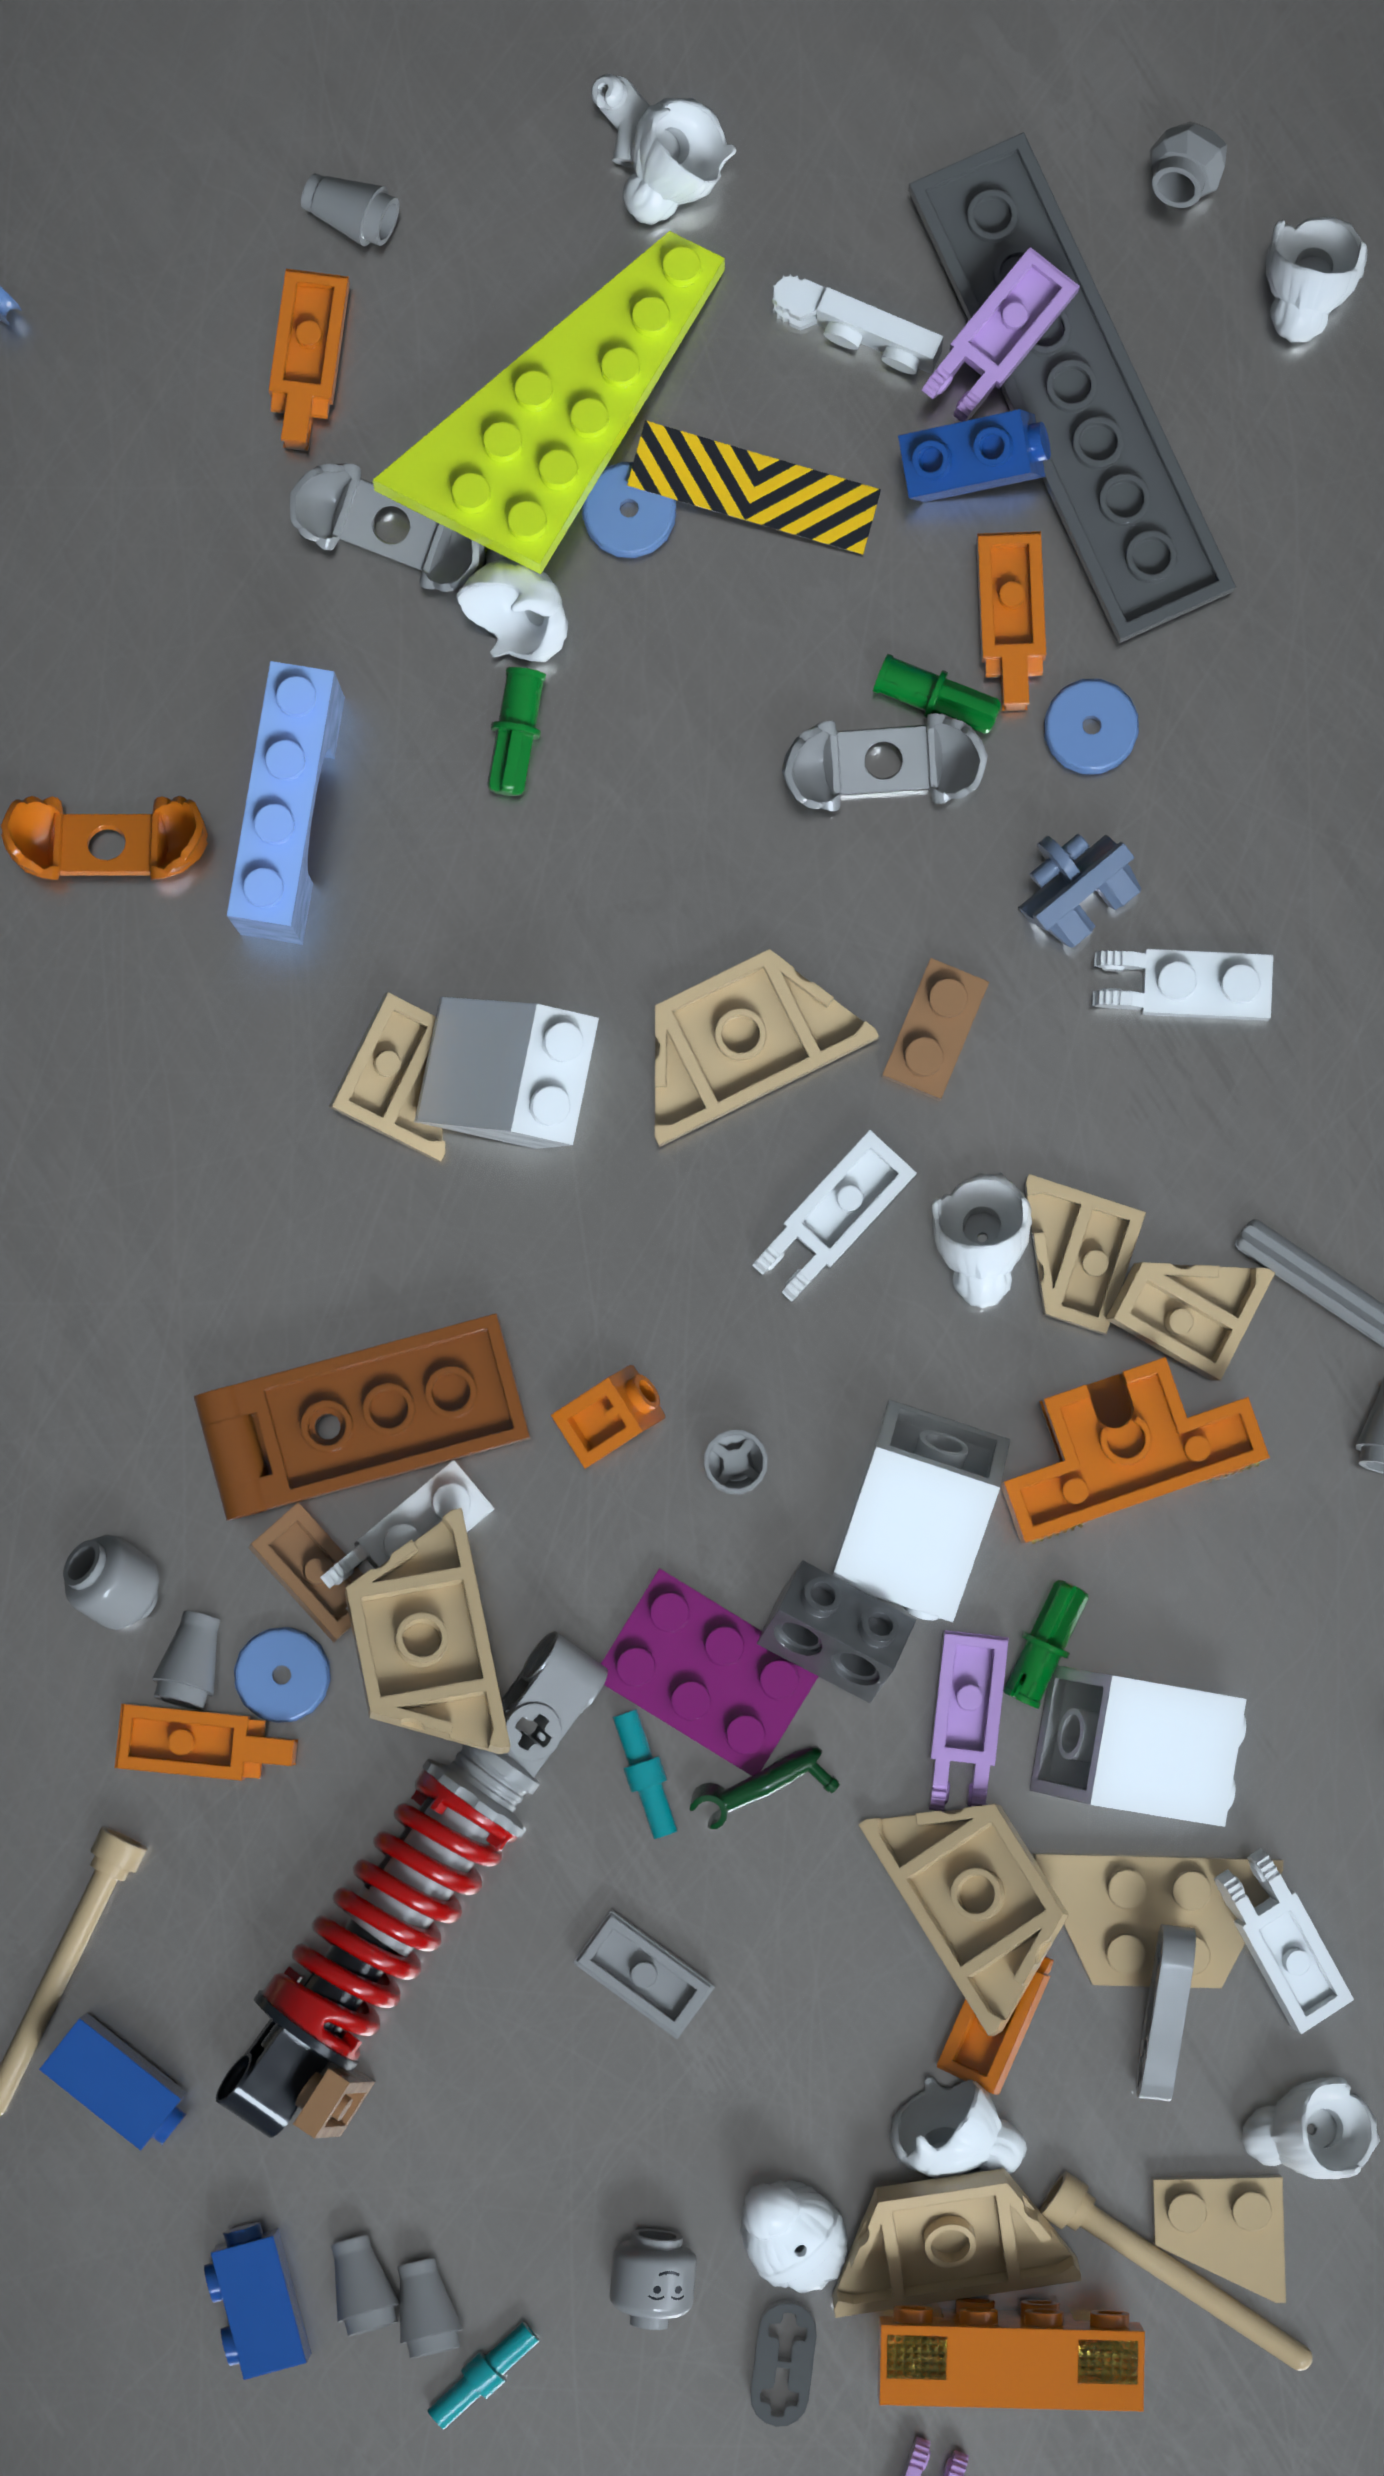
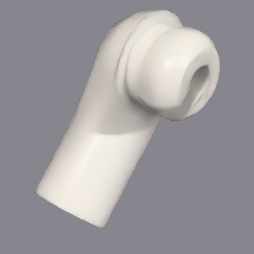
M612 74L602 75L594 82L591 96L593 102L618 130L612 161L624 167L634 168L632 150L636 132L635 127L650 105L626 78Z

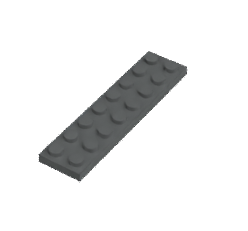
M1025 133L1018 134L909 183L908 191L969 321L1030 247L1080 286L1075 297L1000 389L1011 411L1021 409L1035 414L1036 423L1043 422L1046 427L1051 456L1049 460L1043 461L1046 477H1042L1118 643L1234 592L1236 585Z

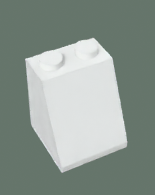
M440 997L414 1122L533 1149L573 1145L599 1018L536 1003Z
M889 1400L832 1576L876 1599L880 1598L901 1605L909 1614L917 1618L930 1621L941 1618L953 1622L1001 1487L1010 1439Z
M1058 1665L1047 1687L1030 1791L1094 1806L1225 1827L1227 1812L1235 1798L1236 1787L1233 1777L1238 1747L1243 1742L1246 1733L1244 1712L1247 1699Z

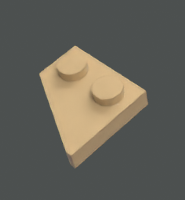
M387 992L384 993L334 1094L329 1108L436 1162H440L445 1155L443 1128L414 1122L436 1016Z
M1028 1174L1025 1182V1192L1032 1209L1031 1232L1044 1315L1105 1335L1110 1325L1106 1317L1122 1288L1146 1212Z
M1134 1263L1106 1320L1209 1380L1221 1381L1275 1272L1268 1268Z
M1280 2174L1151 2177L1153 2243L1156 2246L1275 2303H1286L1283 2177Z

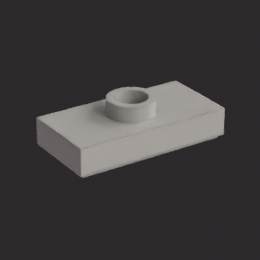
M612 1909L573 1961L576 1966L676 2039L679 2038L715 1988L713 1983Z

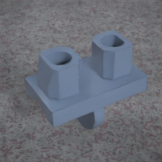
M1076 834L1062 847L1050 836H1045L1037 843V847L1046 860L1029 873L1030 877L1041 889L1018 908L1030 923L1050 932L1064 945L1070 948L1075 947L1091 934L1095 928L1094 923L1079 905L1094 891H1097L1108 907L1116 910L1127 904L1141 892V887L1128 865L1135 857L1123 842L1117 844L1107 835H1104L1091 847H1089L1080 834Z

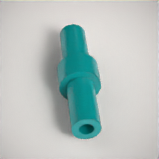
M637 1709L613 1717L629 1765L624 1767L623 1770L631 1793L638 1791L653 1839L677 1832L678 1829L662 1782L667 1781V1777L660 1756H652Z
M522 2321L487 2355L479 2352L461 2369L464 2376L427 2409L432 2419L442 2429H445L480 2396L487 2399L506 2382L503 2375L540 2341L538 2336Z

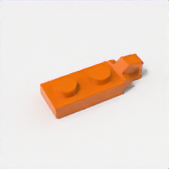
M286 269L269 383V394L272 397L271 412L284 414L281 441H284L283 448L309 451L313 417L328 419L330 405H333L350 287L349 276Z
M1041 531L977 533L982 663H985V678L1000 677L1002 711L1028 710V676H1042L1043 661L1046 658Z
M122 1703L114 1768L243 1781L245 1778L260 1779L262 1763L284 1766L296 1765L298 1739L265 1736L266 1721L251 1719V1716Z
M1045 1956L1003 2031L995 2036H988L965 1999L939 2058L937 2068L964 2081L972 2079L987 2092L999 2095L1051 1977L1048 1974L1051 1971L1054 1960Z

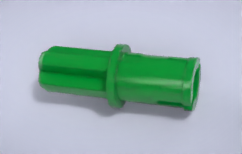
M891 654L886 655L873 688L874 693L884 694L924 710V718H927L929 714H944L963 721L971 726L973 730L983 734H987L992 730L1001 707V702L997 698L947 679V671L942 670L941 674L937 675L896 659Z
M508 667L506 668L505 675L507 677L499 721H494L491 724V730L496 732L487 785L489 790L506 796H520L525 789L533 740L540 739L541 730L536 728V722L546 674L529 668Z
M1057 1580L1053 1584L1031 1633L1024 1631L1021 1636L1027 1641L1006 1685H1004L1003 1693L1011 1697L1014 1696L1016 1697L1015 1699L1039 1709L1040 1701L1061 1657L1068 1659L1070 1652L1066 1651L1065 1648L1089 1600L1088 1594L1083 1589L1062 1580Z

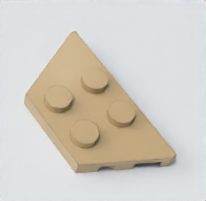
M768 949L655 1005V1140L658 1146L661 1147L879 1039V1035L872 1025L862 1021L834 1000L832 995L816 983L810 982L794 970L792 965Z
M462 1508L452 1509L443 1516L439 1524L414 1542L411 1539L393 1552L390 1559L380 1567L370 1569L346 1587L345 1597L369 1718L496 1754L509 1753L511 1745Z
M991 1804L965 1807L960 1810L916 1813V1815L884 1819L873 1818L866 1819L858 1824L988 2036H995L1002 2032L1069 1914L1001 1805Z
M1034 1853L1035 1861L1069 1914L1063 1925L1092 1985L1150 1987L1158 1933L1161 1924L1195 1928L1196 1948L1190 1988H1222L1245 1942L1233 1922L1237 1918L1223 1900L1214 1878L1228 1869L1240 1880L1245 1889V1894L1254 1908L1270 1897L1252 1873L1247 1858ZM1271 1859L1278 1872L1282 1874L1284 1860Z
M1001 2168L876 2187L833 2291L832 2298L835 2318L891 2310L893 2307L901 2305L918 2306L1082 2280L1077 2256L1006 2169Z

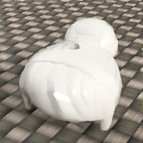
M664 98L659 103L650 105L645 110L635 127L636 132L632 150L635 173L627 179L623 188V201L626 209L640 223L653 225L672 216L679 204L694 202L709 195L721 177L720 171L724 164L737 151L734 145H727L718 118L711 108L702 105L693 98Z
M1327 216L1304 220L1295 229L1290 224L1285 225V220H1279L1274 226L1266 259V277L1270 284L1271 292L1275 297L1271 306L1270 317L1279 336L1286 338L1291 343L1309 342L1315 336L1322 333L1328 322V314L1348 298L1355 290L1359 279L1363 277L1364 267L1367 262V246L1349 221H1342L1335 217Z
M488 548L485 555L486 565L471 575L457 593L456 597L461 610L476 625L484 627L486 631L496 636L497 642L490 651L492 657L510 654L519 659L529 661H548L562 649L564 640L567 638L568 620L565 616L558 587L544 571L539 574Z
M1001 1172L991 1175L979 1173L957 1185L951 1196L944 1194L941 1198H936L932 1202L934 1240L938 1252L942 1255L948 1267L954 1271V1288L967 1303L982 1309L998 1304L1010 1290L1012 1282L1011 1271L1020 1260L1028 1245L1030 1226L1032 1225V1209L1029 1201L1024 1197V1193ZM982 1234L988 1236L987 1241L983 1243L977 1239Z
M928 2076L925 2079V2091L919 2093L902 2106L891 2119L892 2128L889 2138L898 2162L904 2168L918 2171L929 2177L939 2178L961 2175L976 2168L980 2171L1005 2168L1011 2174L1019 2167L1027 2151L1024 2135L1009 2121L998 2117L990 2094L972 2079L964 2081L953 2088H945L933 2076Z
M1317 2078L1293 2087L1277 2102L1276 2106L1256 2109L1243 2126L1241 2141L1247 2154L1257 2159L1263 2165L1277 2166L1283 2164L1297 2173L1313 2179L1349 2178L1361 2171V2168L1364 2167L1380 2142L1377 2133V2119L1359 2095L1350 2093L1351 2087L1344 2078ZM1310 2124L1314 2127L1313 2135L1307 2133V2126Z
M779 2180L772 2184L761 2183L753 2186L745 2196L740 2233L749 2259L761 2278L767 2280L774 2287H790L799 2293L822 2290L829 2281L837 2279L845 2263V2255L848 2252L846 2246L848 2237L842 2215L835 2206L812 2187L806 2186L802 2182ZM804 2245L802 2252H795L798 2246Z

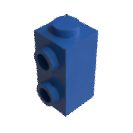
M1021 409L898 435L909 499L921 502H929L1046 477L1043 461L1049 460L1051 456L1049 437L1044 423H1036L1035 414Z
M88 2013L77 2020L39 2069L140 2151L152 2138L163 2145L186 2116V2113L177 2106L187 2092Z
M256 2222L223 2232L225 2243L216 2245L212 2250L211 2257L213 2263L204 2265V2272L213 2303L223 2301L229 2326L221 2328V2339L228 2364L230 2366L240 2364L243 2379L246 2380L307 2363L312 2353L279 2228L263 2232L261 2223Z

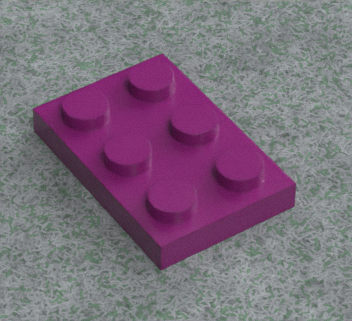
M660 1568L601 1662L608 1669V1675L604 1683L606 1687L751 1776L763 1769L819 1676L758 1645L757 1641L762 1633L761 1630Z

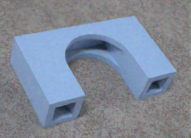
M270 661L227 917L240 935L303 945L313 888V881L308 874V848L315 797L324 758L335 759L345 700L334 671Z

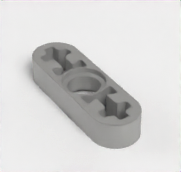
M1164 1924L1160 1926L1138 2059L1137 2098L1169 2102L1172 2099L1194 1968L1195 1928Z

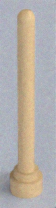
M102 1826L90 1849V1852L94 1854L90 1866L95 1870L0 2063V2116L6 2112L117 1881H125L129 1872H137L148 1849L142 1843L121 1832Z
M1067 2171L1054 2183L1039 2209L1047 2221L1059 2229L1064 2228L1066 2225L1074 2231L1079 2227L1083 2228L1294 2370L1303 2371L1310 2367L1313 2356L1308 2347L1095 2206L1096 2198L1087 2193L1089 2188L1087 2184Z

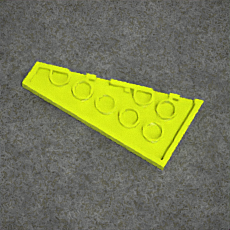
M669 231L373 479L374 491L541 574L723 274L725 258Z

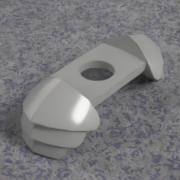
M341 463L316 466L302 476L290 492L291 522L305 539L315 541L324 550H333L339 539L421 570L419 584L425 589H437L442 592L458 589L484 565L485 547L374 491L373 483L361 478V468L357 465ZM384 507H398L406 513L409 519V533L399 543L385 542L375 531V517Z
M929 714L926 725L837 731L835 721H826L806 730L794 740L785 755L781 771L795 799L811 809L822 808L828 811H836L841 805V795L930 789L933 802L942 804L951 799L964 798L979 786L988 755L982 740L971 726L944 714ZM879 742L894 744L902 754V764L899 770L887 778H879L872 775L865 766V755L868 749Z

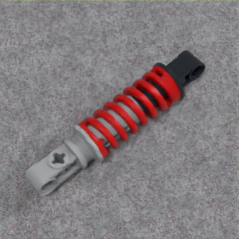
M556 1631L549 1633L532 1651L522 1672L501 1699L511 1745L509 1753L496 1754L462 1744L463 1749L456 1754L455 1760H452L449 1765L431 1759L425 1761L422 1766L423 1771L415 1780L416 1791L411 1797L412 1800L421 1806L419 1810L407 1803L398 1804L394 1809V1817L405 1827L403 1832L397 1838L389 1832L380 1831L373 1838L374 1846L385 1857L378 1866L366 1859H360L355 1863L353 1873L364 1883L357 1894L345 1887L336 1889L333 1894V1902L351 1920L344 1928L324 1915L315 1918L312 1923L313 1931L331 1945L325 1956L302 1943L296 1945L292 1950V1958L311 1973L305 1984H299L303 1976L289 1966L284 1973L275 1974L265 1989L259 1990L254 1997L256 2004L270 2020L247 2052L234 2063L224 2077L216 2094V2102L267 2137L272 2138L280 2133L289 2123L298 2108L295 2103L300 2092L316 2072L321 2073L328 2062L349 2071H353L359 2063L358 2058L360 2057L359 2046L362 2042L353 2034L368 2037L375 2035L380 2029V2017L372 2005L388 2009L399 2003L401 1991L391 1976L403 1980H411L417 1978L420 1974L421 1962L413 1949L424 1952L438 1949L441 1944V1933L433 1921L436 1920L450 1924L459 1920L462 1915V1907L453 1893L474 1895L482 1888V1878L473 1865L475 1863L486 1867L498 1865L502 1860V1849L505 1844L515 1842L518 1837L521 1838L526 1832L525 1827L514 1814L517 1804L522 1802L525 1794L530 1793L533 1795L540 1783L535 1778L536 1774L555 1751L580 1713L599 1694L608 1675V1669ZM522 1717L537 1724L535 1731L531 1735L516 1728L518 1721Z

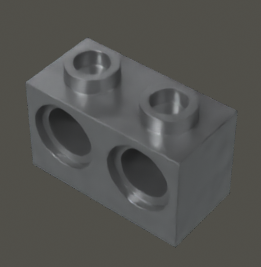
M802 1560L780 1593L757 1644L871 1703L894 1671L916 1619Z

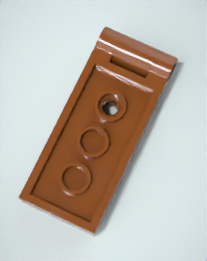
M497 1313L194 1396L226 1521L532 1439ZM326 1415H334L340 1422V1431L332 1439H324L318 1433V1422Z

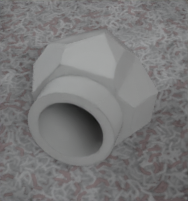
M1195 122L1184 123L1167 129L1149 150L1153 172L1152 188L1156 196L1165 204L1177 208H1186L1194 205L1200 197L1217 190L1225 168L1227 144L1213 130Z

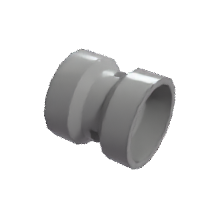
M729 1430L719 1434L709 1443L705 1452L704 1469L708 1480L718 1490L727 1494H743L753 1490L761 1483L767 1471L768 1456L764 1445L755 1435L744 1430Z

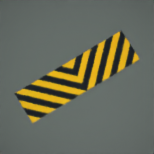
M646 420L627 483L629 487L862 555L881 489Z

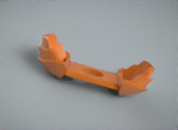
M30 796L24 800L16 799L11 802L1 824V837L11 859L26 873L48 880H58L59 876L150 875L151 880L165 879L187 870L201 858L208 845L206 840L208 833L196 803L192 799L187 800L181 796H176L172 800L163 796L157 797L154 800L152 814H63L62 802L59 798L52 796L41 800L38 797ZM102 830L117 831L125 839V847L122 853L110 860L98 859L88 849L91 838Z

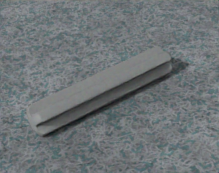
M1253 1219L1247 1223L1235 1243L1239 1251L1263 1267L1272 1270L1279 1278L1384 1347L1383 1303L1261 1221Z

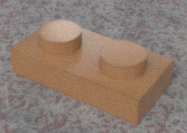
M930 958L882 1078L941 1101L989 981Z
M298 1502L253 1541L248 1548L334 1643L351 1628L349 1612L346 1609V1587L361 1577L363 1573L355 1567L354 1573L340 1585L328 1588L320 1577L344 1558L346 1554Z
M328 2068L324 2076L316 2072L308 2080L296 2100L295 2105L302 2109L293 2125L314 2139L341 2137L375 2084V2081L356 2068L353 2071L344 2068Z

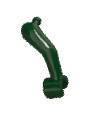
M807 1746L780 1758L762 1771L727 1789L714 1783L700 1785L692 1794L690 1811L695 1810L702 1802H714L720 1809L712 1814L707 1827L709 1829H718L725 1823L728 1812L779 1791L804 1775L807 1771L823 1785L827 1792H835L840 1784L834 1776L832 1777L817 1763L822 1754V1749L818 1746Z

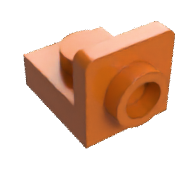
M629 1365L551 1414V1417L586 1469L665 1419V1414L659 1406L660 1398L654 1385L648 1378L639 1374L633 1365Z

